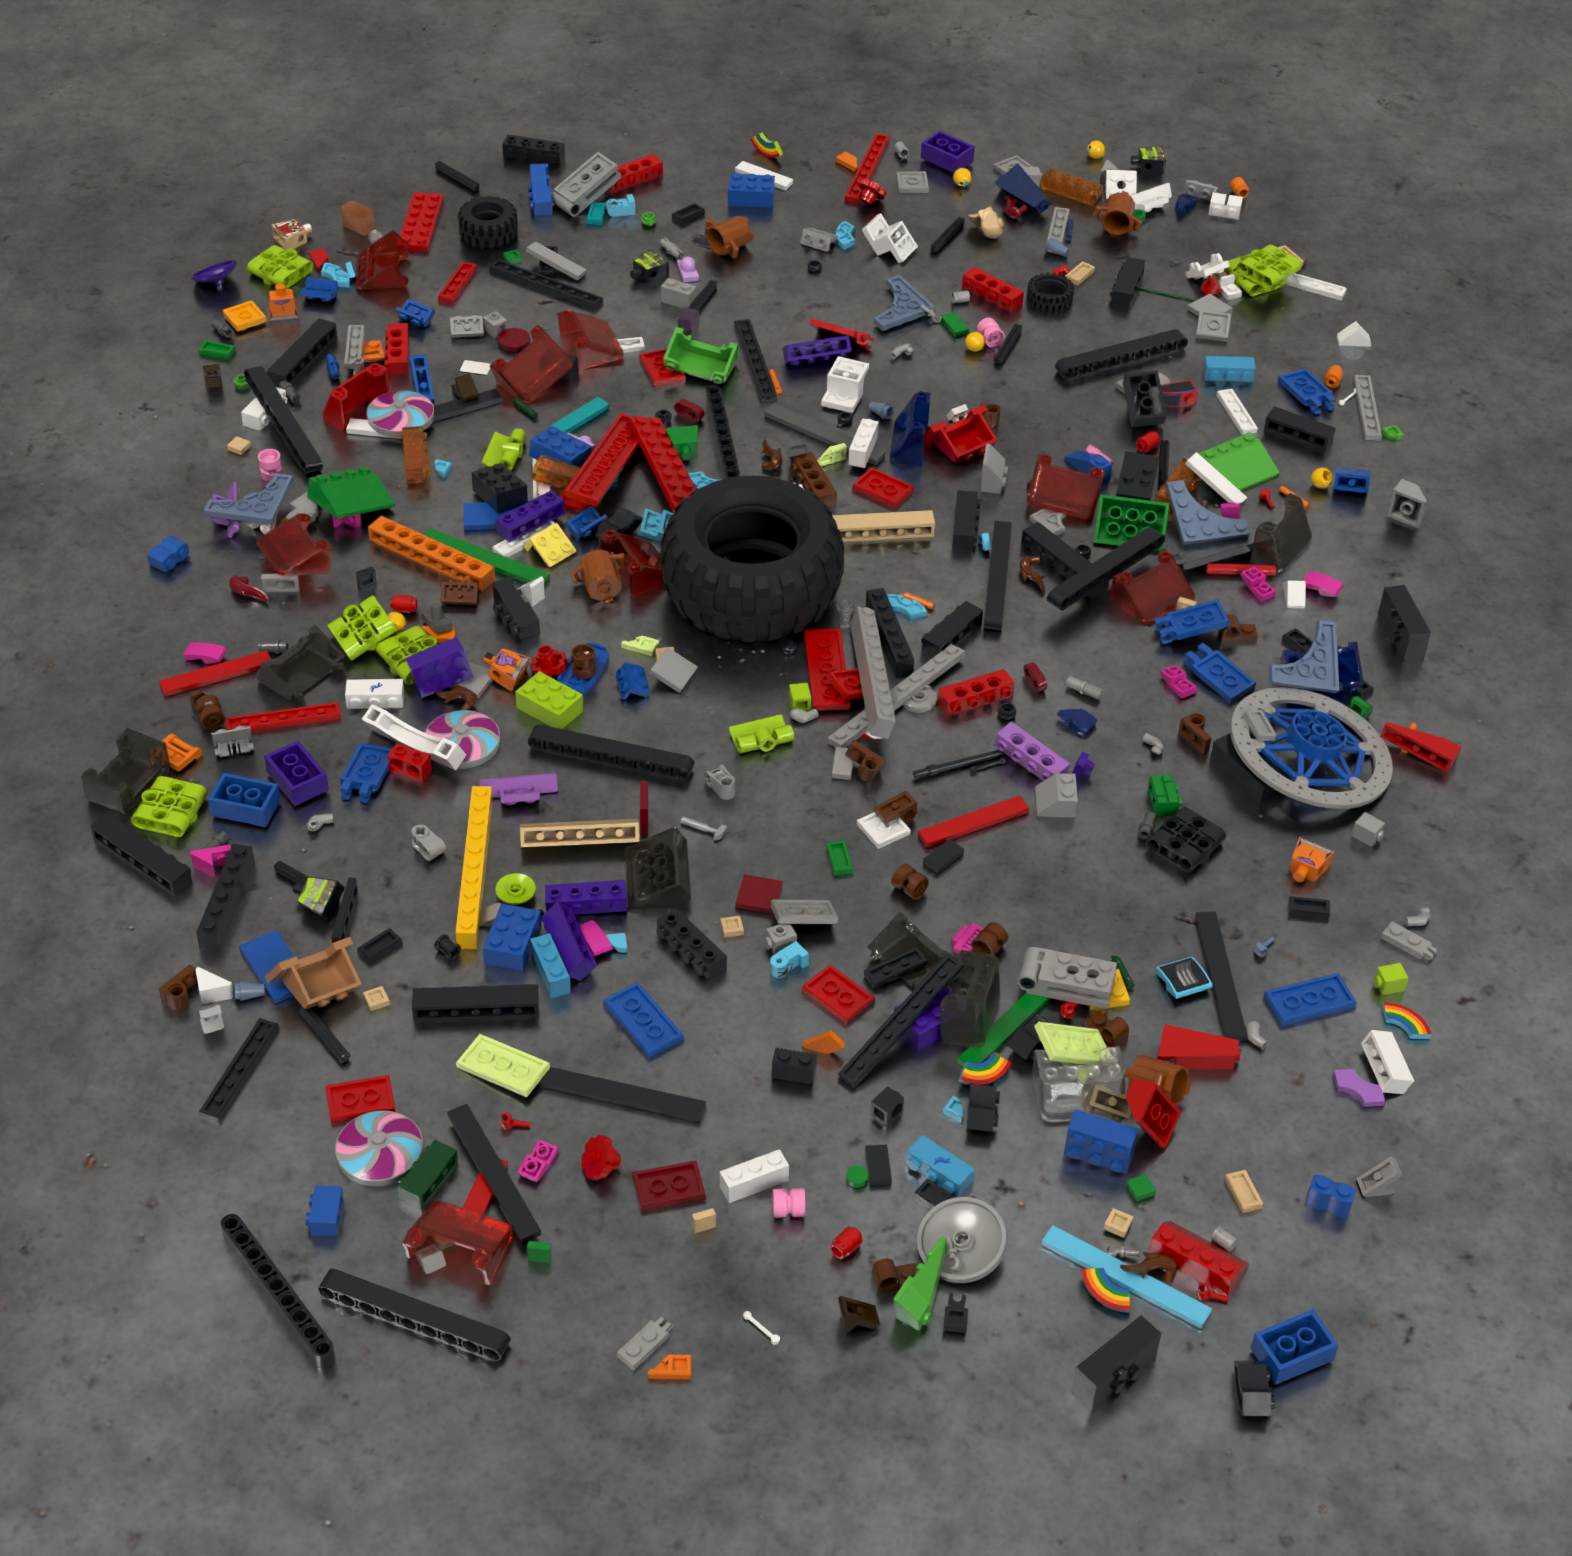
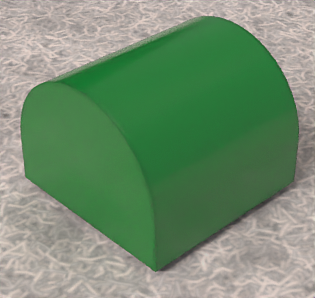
M1359 696L1352 698L1349 708L1366 720L1371 715L1373 706Z

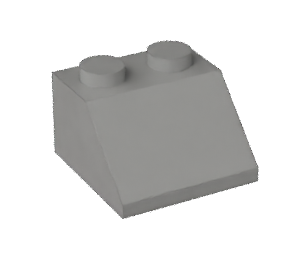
M668 278L661 286V302L687 310L702 290L697 286Z
M986 444L980 491L1001 494V489L1006 484L1008 467L1005 466V458L990 444Z
M1402 479L1393 490L1387 516L1419 529L1427 502L1419 486Z
M1056 773L1035 786L1037 817H1076L1078 799L1075 774Z

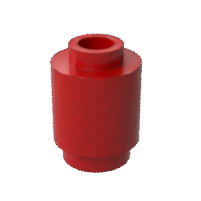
M1149 431L1136 440L1137 450L1141 453H1147L1158 446L1160 442L1159 434L1155 431Z
M395 594L394 598H391L390 608H393L394 612L411 614L417 611V598H413L411 595Z
M846 1227L832 1240L830 1245L832 1254L838 1259L847 1258L862 1244L861 1232L855 1227Z

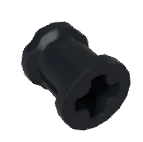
M446 934L441 935L435 941L434 948L437 951L443 952L450 961L458 957L461 952V946L454 944Z

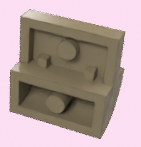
M1093 1085L1090 1088L1082 1106L1084 1107L1083 1112L1125 1125L1132 1113L1126 1095L1099 1085Z

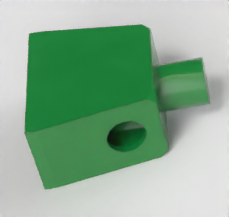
M697 425L666 428V434L680 457L684 460H690L692 456L697 455Z

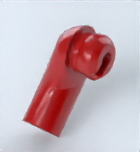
M1061 265L1055 268L1052 273H1056L1057 276L1062 273L1065 276L1070 272V269L1067 268V265Z
M1066 1001L1060 1006L1061 1016L1065 1019L1072 1018L1074 1016V1009L1080 1004Z

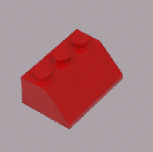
M1134 1078L1132 1084L1128 1087L1126 1095L1134 1119L1161 1149L1165 1150L1182 1111L1156 1083Z

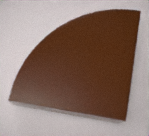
M194 691L189 693L192 708L196 710L195 703L200 697L206 695L204 692Z

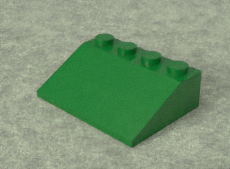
M361 466L357 469H346L342 472H331V474L317 475L316 477L309 478L307 497L336 518L395 507L394 501L377 474L368 467Z
M1100 494L1093 544L1118 547L1148 527H1152L1165 535L1170 503ZM1164 543L1159 549H1157L1154 552L1163 553Z

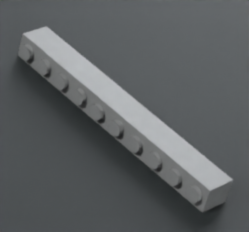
M857 606L850 626L869 731L872 736L888 739L896 720L875 612L870 608Z

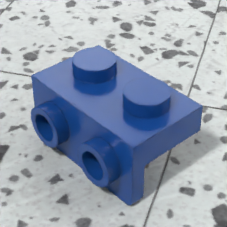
M307 277L306 286L301 288L300 295L306 296L307 299H315L317 297L321 298L322 301H330L337 297L338 281Z
M407 299L402 309L399 307L395 309L401 320L410 321L413 325L424 328L427 327L435 314L434 309Z
M591 506L566 521L565 526L577 540L583 537L586 539L598 528L602 520L607 519V515L600 516L594 507Z
M624 662L622 667L616 672L621 698L626 700L630 693L647 698L650 691L644 668Z

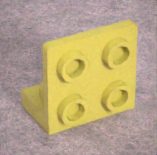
M558 523L531 537L524 545L527 552L532 549L537 550L549 568L576 552V549Z

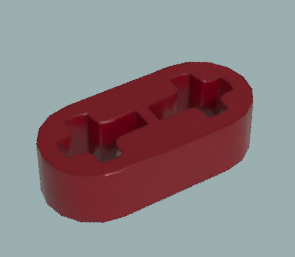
M680 399L674 405V410L678 415L693 422H698L705 415L704 410L699 405L685 399Z
M1034 662L1025 664L1023 667L1024 675L1036 692L1046 690L1047 680Z

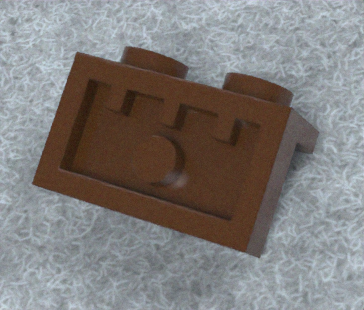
M455 580L442 581L440 602L441 604L477 605L479 585L470 580L465 582H457Z

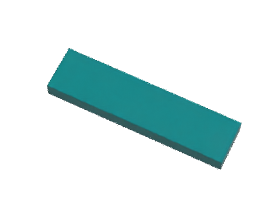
M597 397L550 426L556 427L565 433H570L610 409L609 403Z

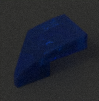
M1186 193L1178 195L1175 207L1178 208L1179 212H1185L1189 205H1196L1198 199Z
M1065 709L1057 713L1067 725L1072 722L1084 734L1098 721L1084 709Z

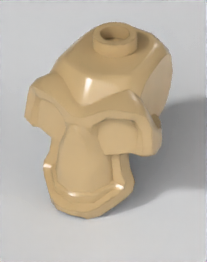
M991 206L979 210L976 214H969L967 216L974 225L983 228L984 235L987 238L996 239L1002 235L1003 219L999 218Z

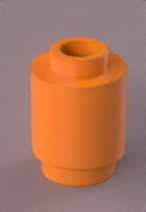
M1236 177L1230 182V188L1235 196L1243 198L1248 196L1249 187L1243 178Z
M1338 365L1328 368L1324 377V384L1327 387L1336 388L1339 386L1343 377L1342 368Z

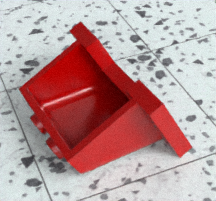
M981 405L970 410L966 418L946 425L943 421L931 426L920 441V444L923 448L934 444L950 460L958 463L963 460L969 461L977 454L979 456L985 454L986 444H990L993 447L998 440L983 417L987 412V408L985 405Z

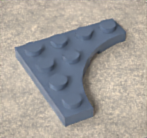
M897 275L886 281V285L894 295L892 307L890 310L874 317L873 323L884 331L927 315L928 313L920 308L922 304L930 310L933 309V312H935V306L902 276Z
M276 473L263 491L246 495L244 499L239 501H232V499H209L204 508V516L273 525L293 483V475Z
M1184 480L1166 483L1165 486L1182 545L1249 537L1250 531L1246 518H1226L1205 509L1191 496Z
M1318 620L1316 622L1315 637L1308 652L1294 663L1270 665L1268 667L1269 684L1337 693L1339 691L1336 622Z

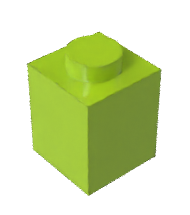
M808 683L789 684L791 709L798 708L806 712L811 710V694Z
M1401 963L1378 967L1373 981L1381 994L1387 995L1405 991L1408 976Z

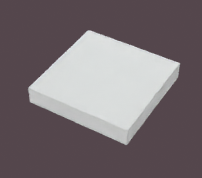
M875 813L857 820V826L877 849L910 835L911 832L900 817L887 824H884Z

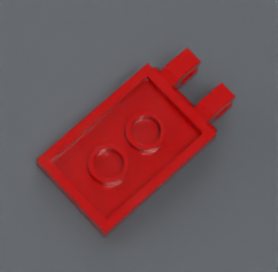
M811 318L809 323L817 331L838 337L849 335V340L857 342L862 348L870 350L872 348L866 340L874 342V338L864 332H856L855 330Z

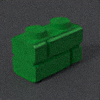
M1151 775L1148 790L1154 813L1157 816H1173L1179 810V807H1182V798L1177 795L1178 783L1174 782L1172 775Z

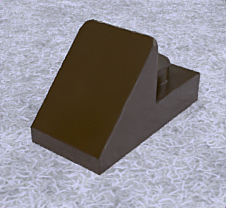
M220 365L203 366L206 388L222 386Z
M470 374L455 378L456 384L451 385L452 391L463 401L479 397L478 390Z
M844 1296L838 1298L845 1334L849 1333L857 1325L876 1329L880 1325L875 1305Z

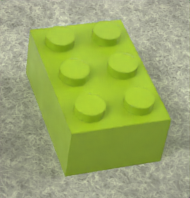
M540 671L515 691L516 708L550 727L563 729L584 711L583 694Z

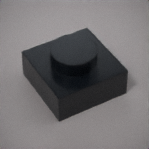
M373 567L356 572L357 586L360 590L377 584L376 572Z

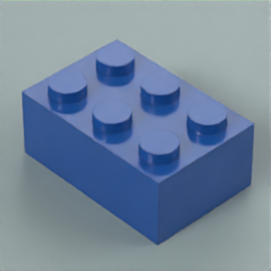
M730 173L728 206L773 208L775 176L769 174Z
M550 426L530 439L529 456L570 477L580 470L590 456L592 446L556 427Z
M228 773L222 774L208 799L211 816L262 827L267 826L281 801L278 784Z
M501 903L483 946L484 964L523 972L531 954L530 939L538 937L541 929L540 911Z
M1075 1109L1067 1131L1064 1155L1110 1169L1114 1172L1127 1174L1134 1153L1138 1128Z
M1314 1309L1254 1333L1250 1349L1259 1361H1263L1269 1367L1270 1378L1277 1385L1334 1361L1338 1344Z

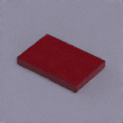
M697 1161L632 1172L641 1212L706 1200Z

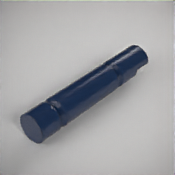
M1071 219L1067 221L1066 242H1071L1073 220Z

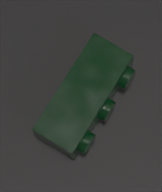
M434 1140L430 1146L424 1149L419 1160L411 1165L407 1175L399 1180L397 1184L399 1199L422 1210L458 1164L457 1150Z

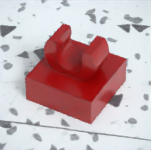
M1210 275L1200 287L1206 295L1209 293L1211 295H1219L1222 291L1219 288L1221 285Z

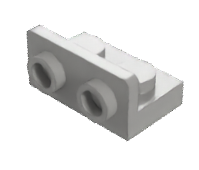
M1186 180L1183 194L1211 201L1213 192H1218V187L1200 183L1196 180Z
M812 227L803 228L800 243L827 252L830 249L831 242L837 241L838 235Z
M482 316L450 317L451 338L484 336Z

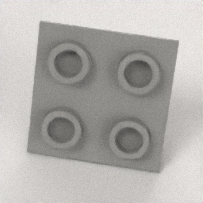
M238 726L232 730L221 729L212 733L215 755L220 756V758L230 756L228 747H230L232 756V746H236L237 755L239 754L238 745L240 746L241 754L254 750L250 726Z

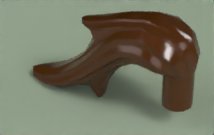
M764 440V451L761 454L769 456L771 460L770 462L761 463L762 469L778 470L783 462L781 449L775 450L767 444V440Z
M1040 556L1023 557L1020 560L1019 567L1024 582L1028 579L1033 581L1040 587L1042 594H1044L1045 585L1042 579L1045 575H1040L1031 568V564L1040 563Z
M457 684L454 690L434 692L438 697L446 699V704L455 699L465 700L466 703L460 710H469L477 702V696L473 691Z
M1143 1252L1146 1258L1141 1263L1136 1265H1120V1268L1125 1272L1140 1273L1141 1278H1144L1146 1273L1152 1269H1160L1165 1272L1162 1282L1166 1285H1171L1176 1271V1263L1173 1258L1157 1253Z

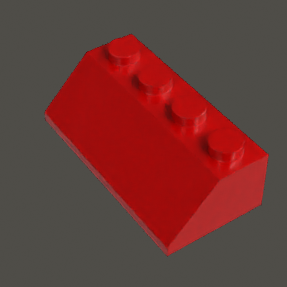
M1172 1221L1163 1222L1151 1238L1149 1253L1163 1254L1173 1258L1176 1263V1269L1201 1283H1207L1209 1287L1227 1297L1249 1266L1248 1262Z

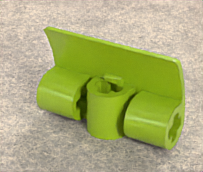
M514 429L510 437L495 431L482 459V464L491 467L494 464L502 463L512 471L517 458H521L523 454V444L527 436L525 431Z
M782 715L729 727L732 740L739 754L758 749L767 752L772 750L775 745L794 741L793 729L791 725H785Z

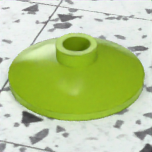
M513 873L502 877L497 882L495 890L497 897L501 901L517 905L529 901L535 894L536 886L529 876Z

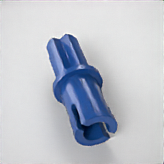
M328 354L325 358L327 362L326 368L330 372L332 379L336 380V378L340 377V366L336 361L335 355Z

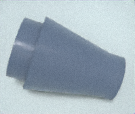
M1049 238L1045 245L1047 252L1064 257L1069 251V248L1065 247L1055 238Z
M872 401L869 404V411L874 412L883 419H890L894 413V408L890 403Z
M245 981L234 983L235 1000L244 1001L264 996L265 994L264 984Z

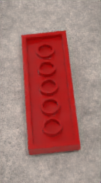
M413 193L397 242V249L429 250L444 202V194Z
M841 629L804 630L813 709L817 711L850 709V700H844L826 678L828 672L846 670Z

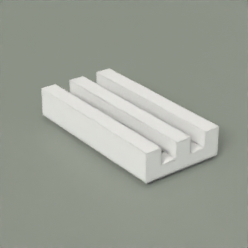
M642 337L610 340L613 354L645 351Z

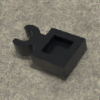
M950 1293L949 1307L945 1306L943 1331L966 1333L968 1308H964L966 1304V1296L962 1294L961 1301L957 1302L953 1299V1293Z

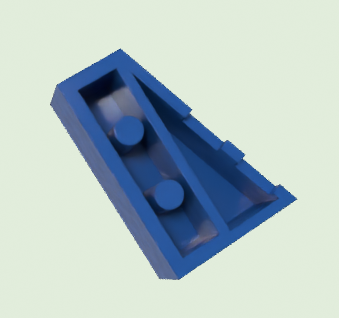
M548 163L530 164L531 184H528L530 209L534 210V216L553 215Z

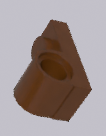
M980 404V406H986L987 412L983 417L991 430H993V426L999 424L1001 408L997 404Z
M1232 614L1227 615L1230 626L1218 629L1221 642H1257L1258 639L1255 624H1239L1237 617Z
M1193 713L1181 719L1179 733L1204 754L1209 751L1211 737L1208 733L1204 732L1205 717L1202 714Z
M856 740L850 743L845 753L851 760L860 764L857 774L864 781L873 780L885 762V759Z
M904 791L874 807V813L884 824L898 817L904 823L909 822L917 814V802L907 791Z
M189 964L159 988L161 1002L173 1010L180 1011L185 1009L189 1005L187 990L198 982L196 968Z
M1097 1011L1084 1021L1083 1026L1085 1028L1099 1030L1105 1044L1113 1051L1128 1041L1129 1027L1121 1017L1117 1016L1110 1020L1100 1011Z
M889 1258L875 1262L872 1270V1279L877 1294L899 1291L909 1276L914 1278L917 1267L916 1263L895 1266L893 1260Z

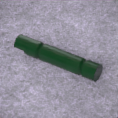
M515 397L513 403L532 418L536 419L538 417L536 411Z
M1111 955L1113 962L1117 963V969H1119L1127 989H1133L1135 984L1121 958Z

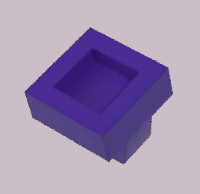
M1083 751L1072 771V774H1075L1077 779L1079 775L1089 777L1095 766V763L1088 759L1089 754Z

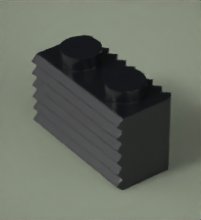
M775 1048L771 1078L813 1084L817 1068V1054Z

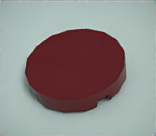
M521 328L506 329L498 336L500 347L510 352H517L521 348L524 350L531 342L529 333Z

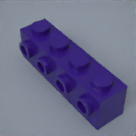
M848 335L790 344L783 347L782 350L785 364L796 366L803 361L809 364L814 363L816 359L827 361L835 356L845 358L851 352Z
M551 490L496 518L497 533L510 543L564 515V500Z
M625 880L545 885L546 912L557 901L571 907L574 915L627 911Z
M557 901L541 917L544 929L550 933L569 977L581 981L597 964L571 907Z

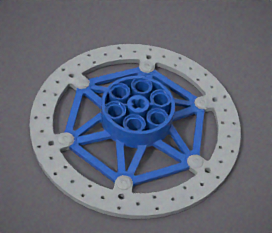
M1268 688L1245 697L1237 705L1231 717V740L1245 765L1267 785L1295 800L1324 808H1355L1371 803L1379 798L1390 783L1393 771L1392 759L1388 747L1379 733L1355 711L1327 696L1297 688ZM1293 703L1310 706L1314 709L1274 708L1272 705ZM1262 710L1268 721L1272 720L1286 730V732L1277 735L1273 741L1251 739L1249 725L1243 716L1244 712ZM1331 715L1337 717L1338 719L1346 723L1348 726H1350L1363 739L1364 742H1361L1356 737H1354L1350 732H1348L1343 727V725L1337 719H1335ZM1283 739H1286L1288 744H1274ZM1272 751H1295L1297 753V773L1274 755ZM1258 752H1261L1266 757H1268L1273 763H1275L1286 774H1288L1294 780V782L1282 776L1273 768H1271L1261 758ZM1341 752L1358 754L1354 774L1350 772ZM1371 755L1374 765L1373 774L1370 780L1364 783L1359 779L1364 756ZM1304 758L1313 761V764L1305 774ZM1334 760H1339L1342 769L1334 762ZM1320 763H1325L1341 779H1310ZM1308 786H1347L1352 790L1326 792L1315 790Z

